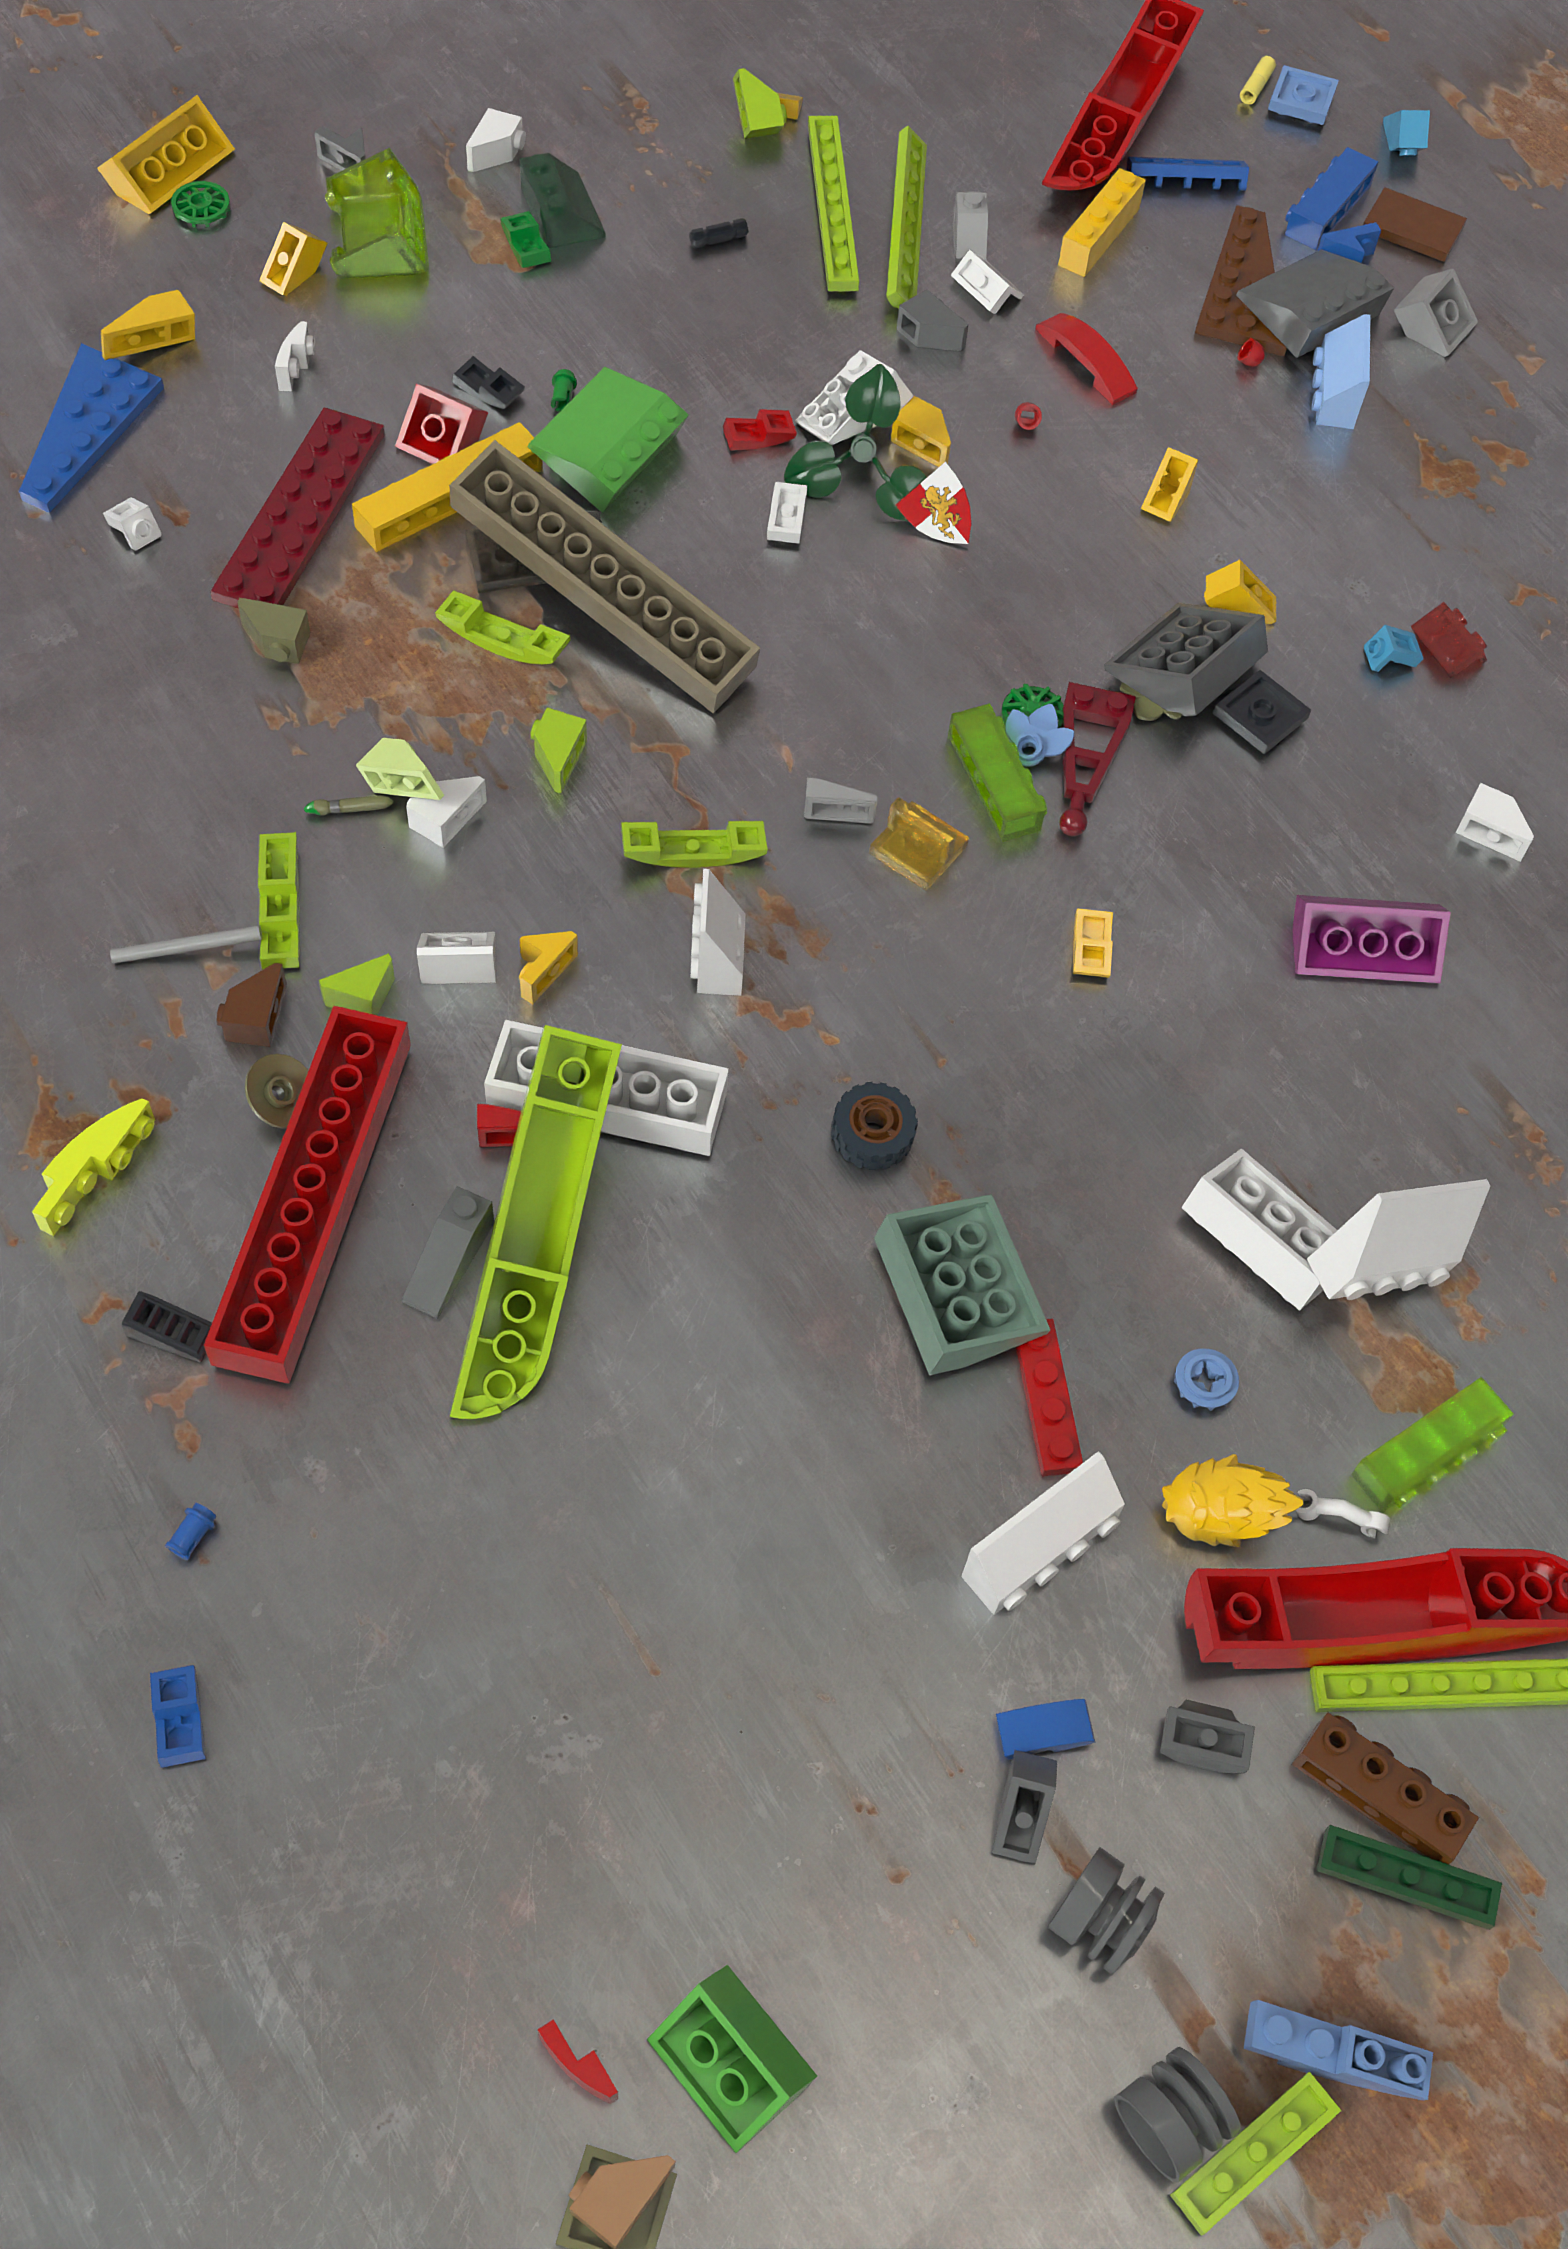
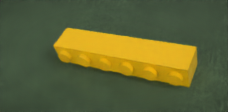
M518 422L369 496L361 498L352 503L355 528L371 547L378 552L457 513L450 506L449 485L494 440L535 472L543 470V460L527 447L534 437Z

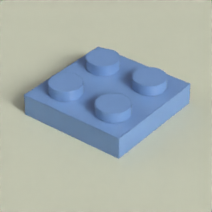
M1283 65L1268 110L1277 112L1280 115L1303 119L1309 123L1324 125L1339 80Z

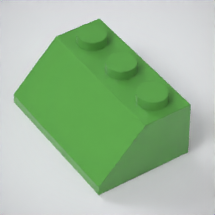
M728 1965L698 1983L647 2039L735 2153L741 2150L785 2110L817 2077L816 2073Z

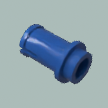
M195 1503L192 1509L186 1508L185 1514L187 1516L169 1542L167 1541L165 1544L168 1550L184 1560H189L191 1553L207 1530H213L215 1527L213 1521L217 1516L199 1503Z

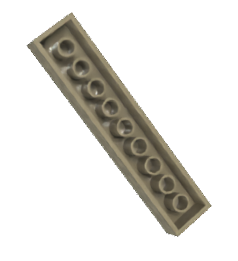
M496 440L449 485L450 506L713 714L757 667L760 653L758 645Z

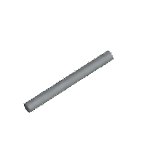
M260 925L115 948L110 950L112 963L116 964L262 940V931Z

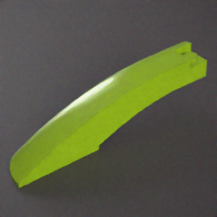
M548 1025L543 1027L494 1221L449 1417L477 1419L501 1413L519 1400H522L542 1376L550 1355L569 1278L568 1275L586 1192L622 1044Z

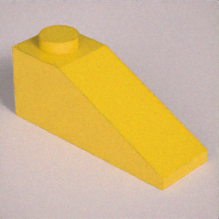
M179 290L148 296L101 330L102 357L104 360L194 340L195 313Z

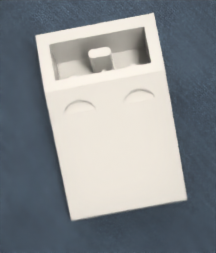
M860 350L849 359L846 366L837 376L826 384L824 390L813 402L804 408L795 422L831 445L864 432L867 422L859 423L850 417L846 409L845 399L851 384L877 364H882L894 378L900 394V410L913 397V394L894 369Z
M703 869L702 884L695 883L690 978L698 979L697 993L741 996L746 914L710 869Z

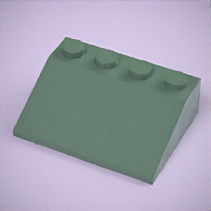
M992 1194L886 1215L874 1239L929 1375L965 1368L1049 1333L1050 1327Z

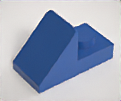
M1375 222L1322 234L1317 251L1322 249L1362 263L1364 256L1374 254L1381 229Z

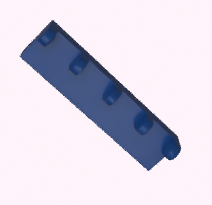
M1128 157L1126 167L1127 171L1137 176H1155V188L1162 187L1163 177H1184V189L1191 188L1192 178H1213V190L1220 189L1221 179H1239V191H1246L1249 175V166L1245 161Z

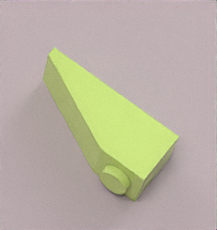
M382 738L356 764V767L374 793L441 800L444 796L427 767L416 755L413 747L403 739Z

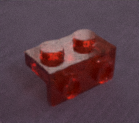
M1442 602L1410 626L1413 633L1450 678L1475 660H1478L1481 665L1487 661L1484 653L1487 645L1476 631L1470 634L1465 627L1468 622L1458 608L1451 610L1445 602Z

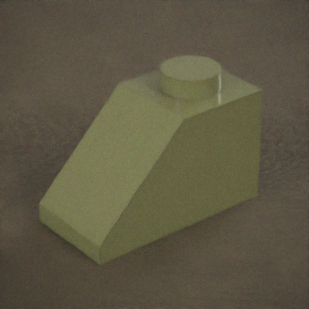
M239 597L238 608L242 626L265 658L274 659L279 662L286 661L299 664L310 636L307 610Z

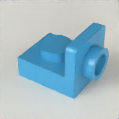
M1384 625L1364 645V651L1371 670L1377 672L1390 660L1395 663L1416 667L1424 659L1414 633Z

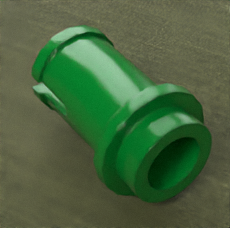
M567 369L558 370L552 377L554 390L551 407H556L555 410L558 412L572 400L573 390L577 386V379L574 373Z

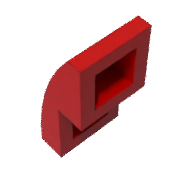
M759 409L756 419L726 418L723 424V430L730 450H753L770 447L795 439L797 435L789 410Z
M554 2019L537 2029L538 2036L549 2054L571 2079L595 2097L609 2104L618 2100V2091L594 2050L577 2061Z

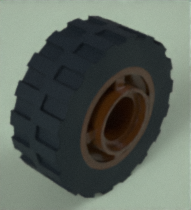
M865 1082L864 1085H855L852 1087V1090L846 1091L842 1095L841 1101H838L835 1107L831 1124V1137L835 1141V1148L838 1152H841L847 1162L850 1161L859 1168L865 1167L869 1168V1170L883 1168L884 1170L890 1168L893 1164L897 1165L902 1161L904 1155L907 1156L913 1144L918 1126V1118L915 1116L916 1109L911 1105L910 1099L906 1094L903 1095L900 1089L887 1086V1083ZM867 1123H877L882 1129H872L867 1126Z

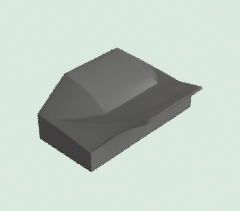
M1186 1699L1178 1708L1169 1706L1167 1709L1160 1753L1179 1763L1220 1773H1246L1250 1767L1255 1726L1240 1723L1235 1718L1232 1710Z

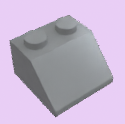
M1454 268L1423 277L1394 309L1397 320L1401 324L1406 337L1442 356H1448L1478 323Z

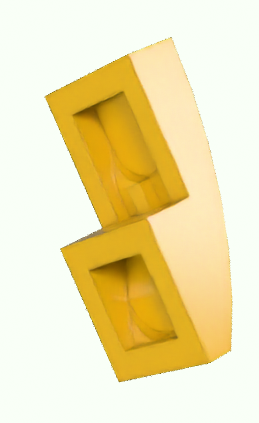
M1077 908L1073 937V974L1110 977L1113 941H1111L1113 912Z

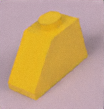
M283 222L259 281L278 293L287 296L316 272L328 243L303 228Z
M913 396L900 410L897 419L893 423L890 442L937 467H940L945 462L948 464L951 441L941 409Z
M1241 560L1206 575L1204 599L1208 607L1260 614L1265 616V624L1276 622V596Z

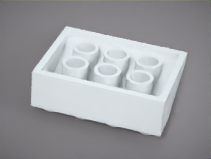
M1487 1179L1378 1193L1307 1258V1261L1329 1300L1342 1297L1353 1300L1372 1292L1378 1296L1397 1288H1401L1402 1291H1408L1421 1284H1428L1429 1287L1439 1285L1450 1277L1449 1271L1461 1262L1491 1185Z

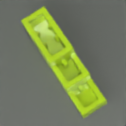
M296 832L259 834L258 889L260 894L259 925L262 931L260 945L261 967L263 970L274 963H280L283 965V968L300 967V909Z

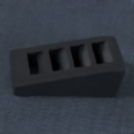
M142 1291L137 1293L122 1321V1327L127 1337L201 1363L206 1353L204 1343L212 1325V1322ZM149 1313H151L150 1316L148 1317V1319H147L145 1325H143V1323H144V1321H145L147 1315H148ZM162 1317L166 1318L167 1320L161 1331H156ZM178 1323L183 1324L176 1340L171 1338ZM193 1329L200 1330L192 1346L186 1345Z

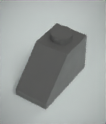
M1014 1750L1004 1788L992 1853L1036 1864L1056 1790L1057 1760Z

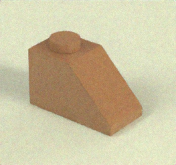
M665 2155L599 2166L593 2176L585 2171L568 2195L574 2200L569 2208L570 2214L611 2248L618 2249L675 2168L676 2161L670 2156Z

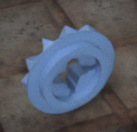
M1196 1349L1184 1355L1176 1367L1174 1383L1177 1384L1180 1390V1398L1185 1397L1192 1402L1194 1408L1201 1406L1212 1411L1216 1407H1226L1233 1399L1239 1387V1375L1235 1365L1224 1354L1212 1349ZM1203 1367L1208 1378L1215 1379V1382L1210 1387V1392L1207 1391L1203 1382L1196 1381L1200 1378Z

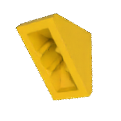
M1168 447L1141 509L1171 522L1190 493L1199 460Z

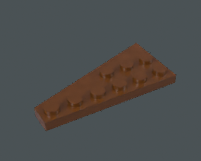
M1236 205L1195 333L1238 345H1243L1248 339L1253 338L1264 347V352L1284 357L1287 347L1236 296L1239 290L1275 273L1265 212Z

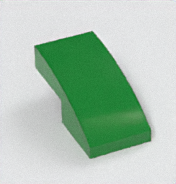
M529 211L500 218L507 241L522 268L551 262L550 249L540 237L539 224Z

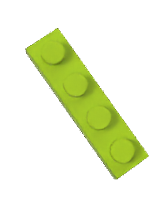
M1311 2072L1306 2073L1174 2190L1170 2196L1201 2236L1206 2234L1339 2114L1341 2109Z

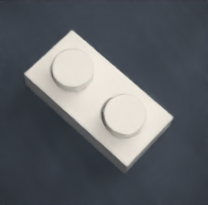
M775 482L767 540L800 543L807 496L806 485Z

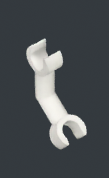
M1310 1489L1298 1491L1303 1501H1312L1308 1508H1298L1295 1510L1298 1517L1303 1520H1313L1320 1514L1341 1516L1361 1526V1532L1369 1537L1375 1538L1377 1530L1388 1534L1390 1518L1383 1513L1366 1511L1343 1499L1319 1498Z

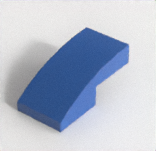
M190 1665L150 1673L152 1712L156 1722L157 1757L160 1767L206 1759L195 1666Z
M1085 1699L1040 1704L996 1714L1004 1755L1008 1760L1012 1759L1014 1750L1029 1754L1047 1750L1056 1753L1096 1743Z

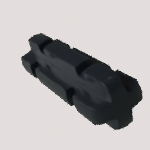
M740 218L733 220L732 223L728 221L706 226L704 230L703 228L693 229L689 233L692 247L699 248L705 246L706 243L712 245L732 240L733 237L735 239L745 237L749 230L746 220Z

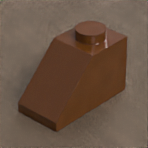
M274 963L229 989L225 1004L221 1003L217 1011V1025L222 1027L226 1042L271 1047L287 985L282 964Z

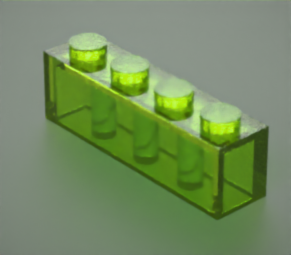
M990 703L952 713L948 737L1002 842L1041 831L1044 816L1047 814L1045 799L1042 795L1037 794L1029 769L1024 768L1019 760L1016 744L1013 741L1010 742L1005 733V725L1001 716H996Z
M1480 1377L1364 1457L1356 1466L1351 1476L1382 1513L1394 1505L1402 1509L1419 1495L1416 1489L1426 1483L1429 1488L1435 1486L1449 1474L1446 1468L1456 1462L1461 1467L1478 1454L1477 1446L1483 1442L1491 1446L1500 1440L1508 1432L1504 1426L1514 1413L1487 1382Z

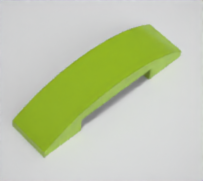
M454 590L435 612L437 619L468 641L492 653L519 662L552 664L570 642V635L542 624L534 631L485 612L482 601Z
M728 821L726 830L658 831L657 822H621L624 856L653 865L679 868L722 866L751 860L766 855L768 851L763 821Z

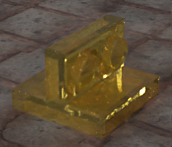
M898 797L890 805L887 828L870 844L869 854L924 890H927L968 846L969 837L915 802L911 801L908 803Z

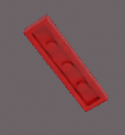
M1053 1318L1046 1319L1050 1327L1048 1334L1016 1346L1042 1477L1069 1474L1083 1463Z

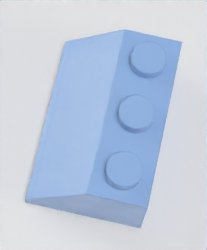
M1364 314L1325 334L1322 346L1315 349L1313 366H1317V369L1314 372L1312 388L1317 389V391L1314 392L1311 409L1316 411V425L1354 429L1370 383V315Z

